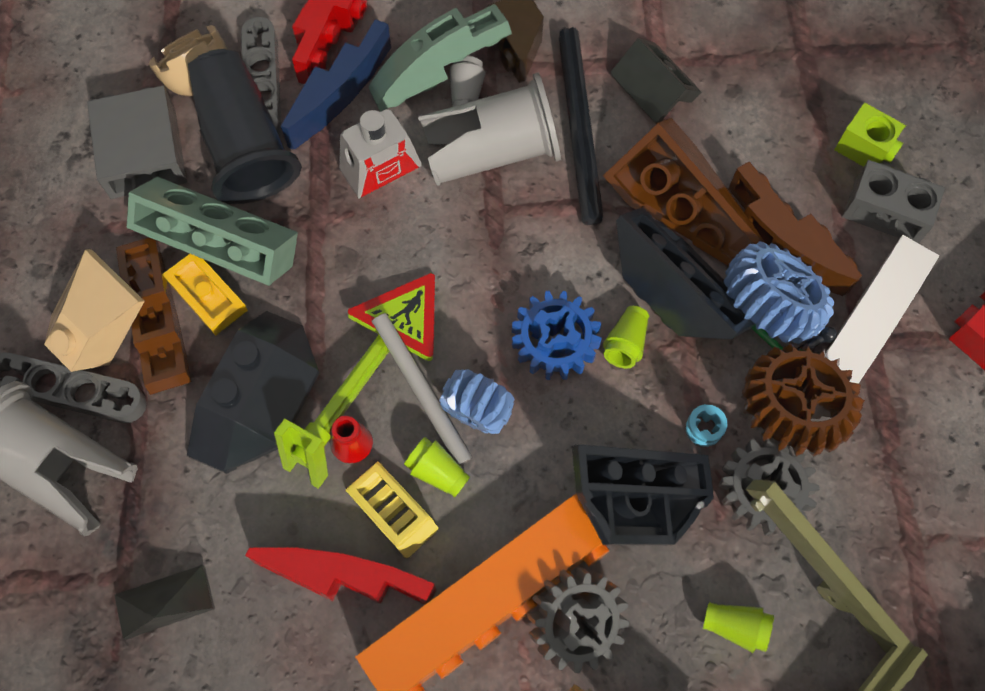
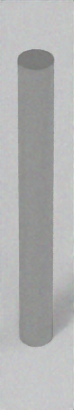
M386 313L379 315L372 320L373 325L452 458L460 466L472 458L471 454L442 409L440 402Z

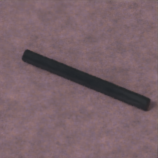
M564 27L559 31L558 39L581 220L587 226L592 224L598 225L602 222L603 208L579 31L575 27L569 29Z

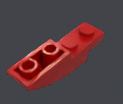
M308 0L292 26L298 46L292 58L298 83L305 84L314 67L325 69L327 53L331 45L337 43L341 30L353 32L357 21L362 20L365 16L367 0Z

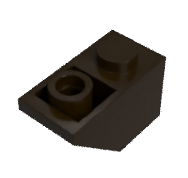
M500 0L489 4L488 7L493 4L498 7L508 20L512 34L496 43L500 50L503 66L508 72L512 70L519 83L524 82L542 42L544 16L534 0Z

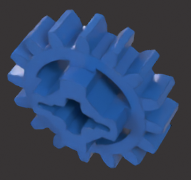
M545 291L544 301L539 302L534 296L529 298L530 310L519 307L517 315L519 320L512 322V333L516 335L512 337V349H521L518 352L519 363L531 361V374L536 373L541 368L545 370L546 380L551 379L553 372H559L561 378L567 380L569 369L572 368L580 375L583 373L585 366L583 361L591 364L594 362L596 356L594 349H599L602 339L596 335L600 332L601 322L591 321L595 311L593 307L586 308L585 310L581 309L582 298L580 296L574 299L573 302L567 301V291H562L559 299H553L550 291ZM576 322L582 330L583 339H581V333L575 330L574 324ZM564 327L563 335L558 334L555 338H552L551 341L548 343L549 335L554 336L557 332L560 333V331ZM529 331L532 332V337L538 340L536 349L529 339Z

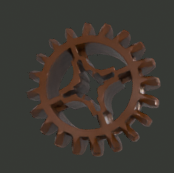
M791 343L783 347L782 350L774 346L772 350L768 351L767 355L762 354L761 357L756 359L752 369H749L745 377V385L741 396L746 401L743 413L753 416L751 428H763L765 430L763 441L771 439V437L779 441L778 451L785 449L789 445L792 446L796 457L803 454L806 449L815 457L821 454L823 450L829 453L836 450L840 444L847 442L853 435V430L861 421L862 414L860 411L865 401L858 396L861 385L849 382L852 378L853 370H841L839 368L840 358L832 361L825 357V348L816 354L811 352L808 343L800 347L799 351ZM822 416L831 418L825 421H811V419H820Z

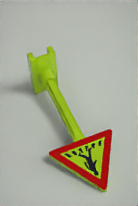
M427 274L348 309L349 319L377 333L378 336L314 423L310 422L303 429L284 419L275 430L274 435L283 469L291 472L296 463L305 466L309 470L311 485L318 489L328 477L324 447L331 438L332 425L337 418L343 416L389 352L372 323L373 319L386 313L408 351L427 361L433 360L434 274Z

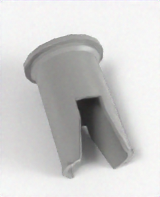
M539 72L533 74V80L530 81L528 86L418 116L428 144H448L427 157L437 186L443 182L544 154L550 157L553 156L555 161L561 160L555 126Z
M13 381L0 387V480L76 528L82 536H89L100 528L101 524L69 489L57 481L66 472L73 460L88 469L131 483L135 479L138 470L137 465L122 459L33 402V393L30 386L26 383Z

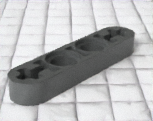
M254 17L247 20L242 26V60L258 89L271 93V97L265 101V105L271 115L279 138H281L278 40L273 23L269 19ZM259 33H262L263 47L257 46L255 40ZM265 60L270 62L269 67L264 71L259 72L251 69L252 65L257 61Z
M0 353V374L2 371H10L12 368L20 375H23V382L30 386L33 393L32 401L120 423L134 422L146 410L147 401L145 395L131 382L84 370L71 372L63 365L14 353ZM48 373L55 374L56 383L53 388L44 393L37 392L36 384L39 378ZM5 376L3 379L0 377V387L13 381H22L12 376ZM85 383L95 384V394L91 399L86 402L76 401L75 393L78 387ZM110 394L113 398L121 400L129 396L133 403L131 405H124L121 409L113 401L107 400V395Z

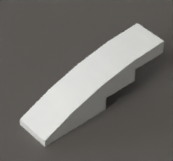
M905 235L900 237L857 301V305L837 333L836 339L825 353V357L831 361L840 358L839 368L841 370H853L852 378L849 382L859 384L939 258L938 254Z

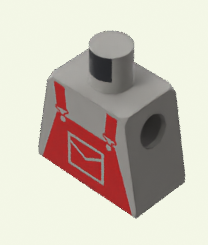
M385 109L381 112L376 110L366 111L360 117V123L344 130L340 134L339 168L358 199L422 166L408 134L390 109Z

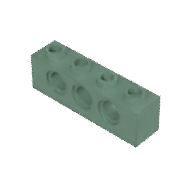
M156 177L135 188L128 195L127 228L268 286L293 267L298 232L160 177Z

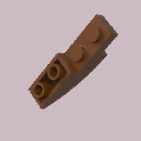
M750 161L736 169L728 189L743 206L745 215L766 244H776L780 250L788 249L791 255L796 258L801 257V261L804 264L812 266L811 270L816 275L822 277L821 283L828 287L832 293L840 296L849 293L862 277V274L858 271L854 260L849 255L844 254L833 241L829 230L823 224H819L812 214L798 221L790 205L778 197L770 187L767 177L763 173L758 172Z

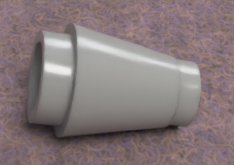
M466 56L462 61L453 63L449 67L452 107L478 100L486 75L480 59Z

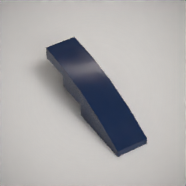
M374 19L360 46L356 47L345 43L329 71L314 67L281 124L288 148L295 150L325 128L355 99L374 76L392 48L387 23Z

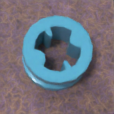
M704 404L698 406L692 411L686 422L688 438L693 443L703 447L715 445L727 429L725 414L714 405ZM699 417H702L705 422L712 420L715 423L712 432L715 434L711 435L708 430L700 431L697 428L701 421Z

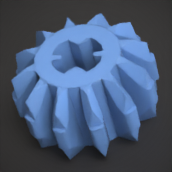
M469 369L455 370L451 378L447 379L439 399L442 409L448 412L451 417L458 419L461 423L473 429L490 434L500 433L502 427L507 424L512 414L515 400L512 394L506 391L504 386L498 385L493 379H488L481 373L477 374Z

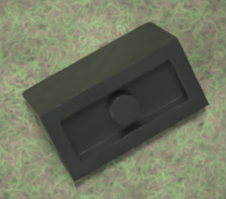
M640 38L634 42L611 71V75L654 122H661L679 101L692 103L701 93L699 88L655 42Z

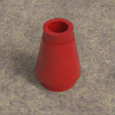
M341 416L337 418L332 425L330 441L333 455L344 463H357L365 459L373 446V438L369 429L353 417Z

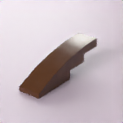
M148 237L116 247L120 277L145 301L131 325L133 344L140 353L144 386L149 394L152 395L192 382L171 287L163 276L166 269L158 241Z

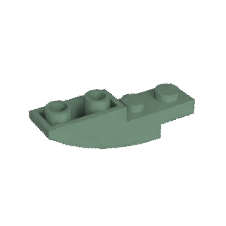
M493 4L467 18H463L458 9L454 8L421 28L389 57L368 86L380 112L399 106L404 100L418 93L432 90L439 83L448 79L444 66L460 62L467 55L483 47L495 45L502 38L512 34L508 20L498 7Z

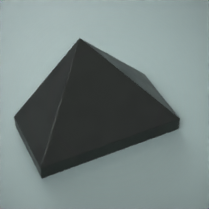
M204 565L114 594L123 639H129L215 609Z

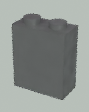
M164 85L147 87L139 91L119 95H108L100 99L87 101L96 176L110 199L128 196L130 191L156 177L178 185L187 183L176 111Z

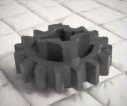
M773 438L766 440L762 448H760L755 439L749 441L746 445V451L738 447L731 455L734 461H727L722 468L729 476L724 477L719 482L720 488L730 492L722 500L723 505L734 504L737 508L732 515L733 520L745 516L748 519L747 530L751 531L758 524H761L764 535L769 536L775 531L776 524L764 510L761 512L755 511L750 505L754 498L746 490L754 479L765 480L771 474L770 481H775L804 517L808 519L804 511L810 512L817 505L808 496L815 494L820 489L819 485L808 481V478L816 472L815 468H803L800 464L806 456L804 453L793 457L789 454L791 447L789 445L785 449L778 451L775 448ZM757 460H769V463L763 466L755 463L751 466L748 465ZM743 490H745L746 495H747L749 501H748L747 498L745 497V495H744V493H743Z
M578 567L575 578H573L565 570H562L559 576L560 583L555 585L549 580L544 582L545 588L548 591L545 597L534 595L533 600L540 608L537 612L528 613V619L538 627L530 631L529 635L539 645L537 648L538 652L546 660L551 659L550 661L559 670H563L568 665L574 673H580L584 662L593 670L598 669L597 658L603 655L611 660L614 657L610 650L612 643L623 645L625 641L617 633L619 628L629 626L630 622L619 614L628 608V604L618 596L621 591L619 587L611 581L607 582L608 578L601 573L594 571L591 575L584 568ZM574 610L579 614L584 629L576 622L578 619L573 614Z

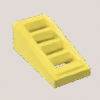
M379 461L346 489V492L405 558H409L438 531V526ZM383 480L386 485L367 501L364 497ZM395 493L397 497L377 513L376 509ZM407 506L409 510L389 526L387 523Z

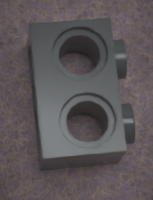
M868 160L854 182L842 217L897 238L905 235L919 244L934 226L946 187L934 184L928 179L895 170L887 164Z

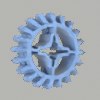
M760 241L757 244L750 243L729 263V268L725 271L727 276L724 279V283L728 287L726 293L735 300L733 306L742 310L745 314L744 319H750L756 324V329H764L771 338L778 336L782 342L788 343L792 341L797 344L804 340L809 341L825 328L829 318L834 314L832 308L834 301L829 296L831 291L821 283L822 277L816 275L811 270L812 266L804 264L801 261V257L796 258L791 255L788 249L780 250L776 244L771 243L767 245Z

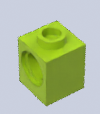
M864 102L834 150L863 167L868 160L876 163H881L882 160L891 163L903 145V142L897 140L906 125Z

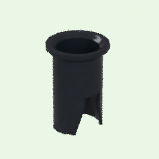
M217 49L198 55L196 59L188 63L200 133L217 174L211 186L214 196L218 201L227 204H246L263 200L289 187L299 177L302 169L301 163L296 154L284 150L261 92L238 51Z

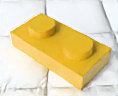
M188 254L163 273L167 282L215 336L248 311L240 298L202 258Z

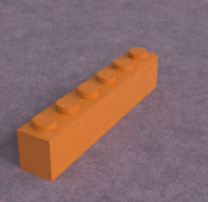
M574 494L367 647L355 658L377 691H425L422 686L424 682L436 673L443 679L464 663L460 655L474 644L481 650L501 635L498 626L512 616L518 622L528 613L532 612L538 606L533 597L547 590L544 585L546 580L557 585L560 583L559 576L562 570H565L574 578L570 571L583 561L588 567L592 566L610 550L606 545L602 544L580 500Z

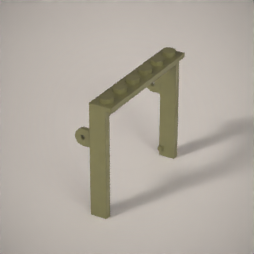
M754 479L746 488L748 493L754 498L750 503L753 509L759 512L764 510L820 575L823 581L817 587V591L822 598L833 607L853 614L886 652V655L858 691H901L906 683L914 677L916 670L928 654L923 648L916 647L911 643L776 482ZM576 684L569 689V691H585Z

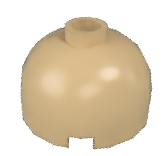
M206 26L210 32L209 34L201 36L197 29L170 43L161 50L165 57L159 63L154 57L150 60V68L166 88L178 95L193 96L188 63L196 59L198 55L217 49L227 50L215 26Z

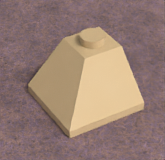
M86 249L51 315L44 345L71 372L110 365L145 301L92 249Z

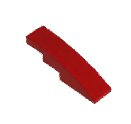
M249 547L245 555L253 563L331 601L334 600L341 585L379 604L382 603L388 588L424 605L433 599L437 591L435 584L389 565L342 553L304 548Z

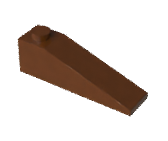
M672 118L657 123L603 175L629 206L634 209L643 207L651 213L653 218L688 238L694 246L727 266L750 243L757 244L759 241L766 243L697 146Z

